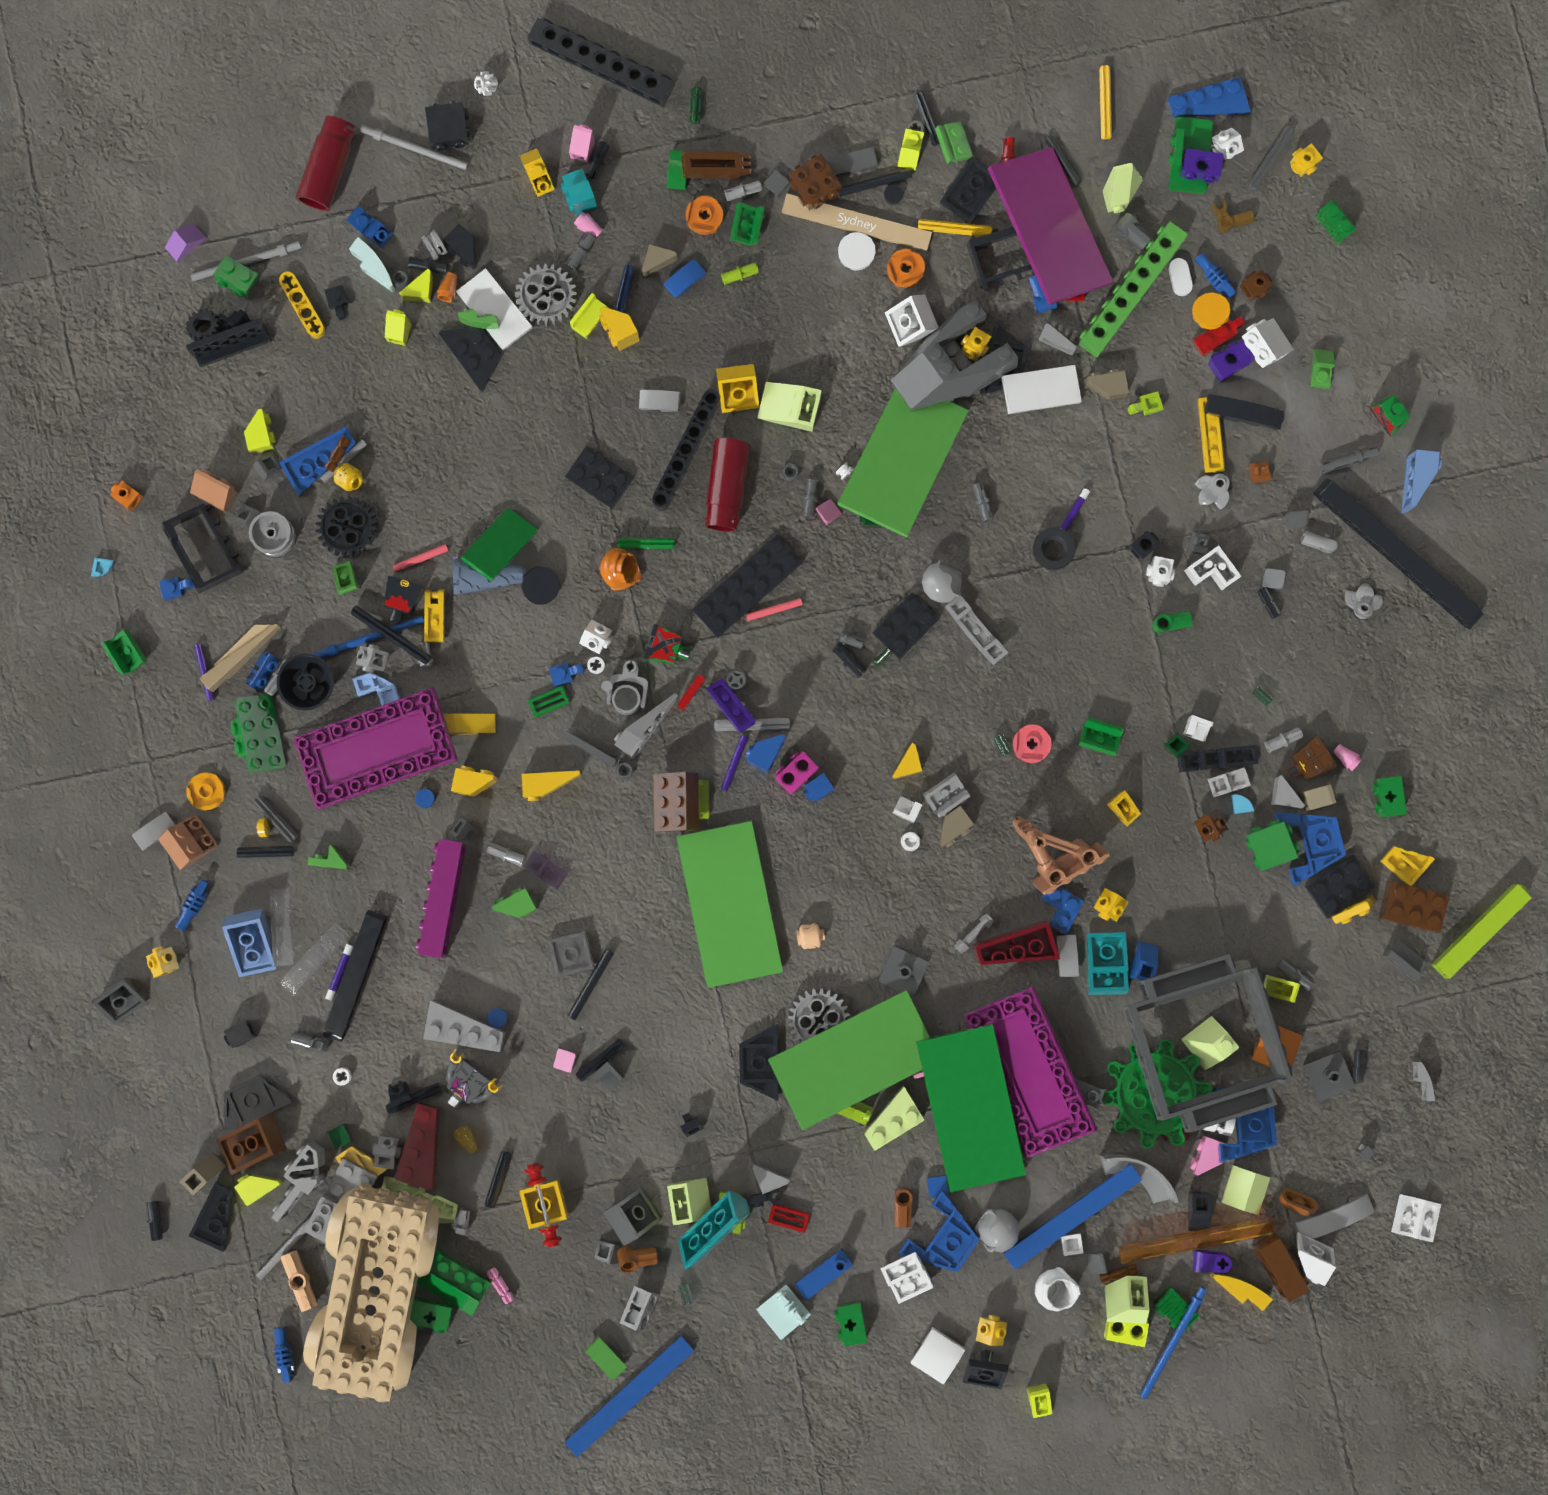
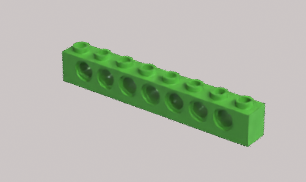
M1171 221L1167 226H1161L1157 232L1158 238L1155 241L1152 239L1145 248L1148 250L1144 256L1141 254L1134 263L1137 265L1133 271L1130 269L1124 276L1126 280L1124 284H1118L1113 291L1115 296L1112 300L1107 299L1101 307L1104 311L1101 315H1095L1090 322L1092 327L1089 330L1085 329L1079 337L1081 339L1079 346L1094 357H1099L1188 236L1186 232ZM1161 241L1168 242L1169 247H1163ZM1150 256H1156L1158 262H1152ZM1138 271H1145L1147 277H1141ZM1127 286H1134L1136 292H1130ZM1122 300L1125 303V307H1119L1116 301ZM1105 316H1113L1114 322H1108ZM1095 330H1100V331H1102L1103 336H1102V337H1097V336L1094 334V331H1095Z

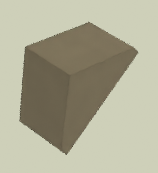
M649 244L642 267L644 278L677 261L676 252Z

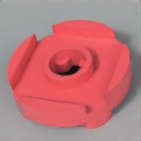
M1038 725L1024 726L1018 730L1013 738V750L1017 758L1026 763H1037L1045 759L1051 750V737ZM1030 739H1034V742L1037 743V746H1034L1033 749L1027 746V742H1030Z

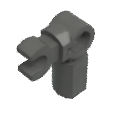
M294 1032L291 1044L327 1052L330 1040L322 1037L314 1038L312 1035Z

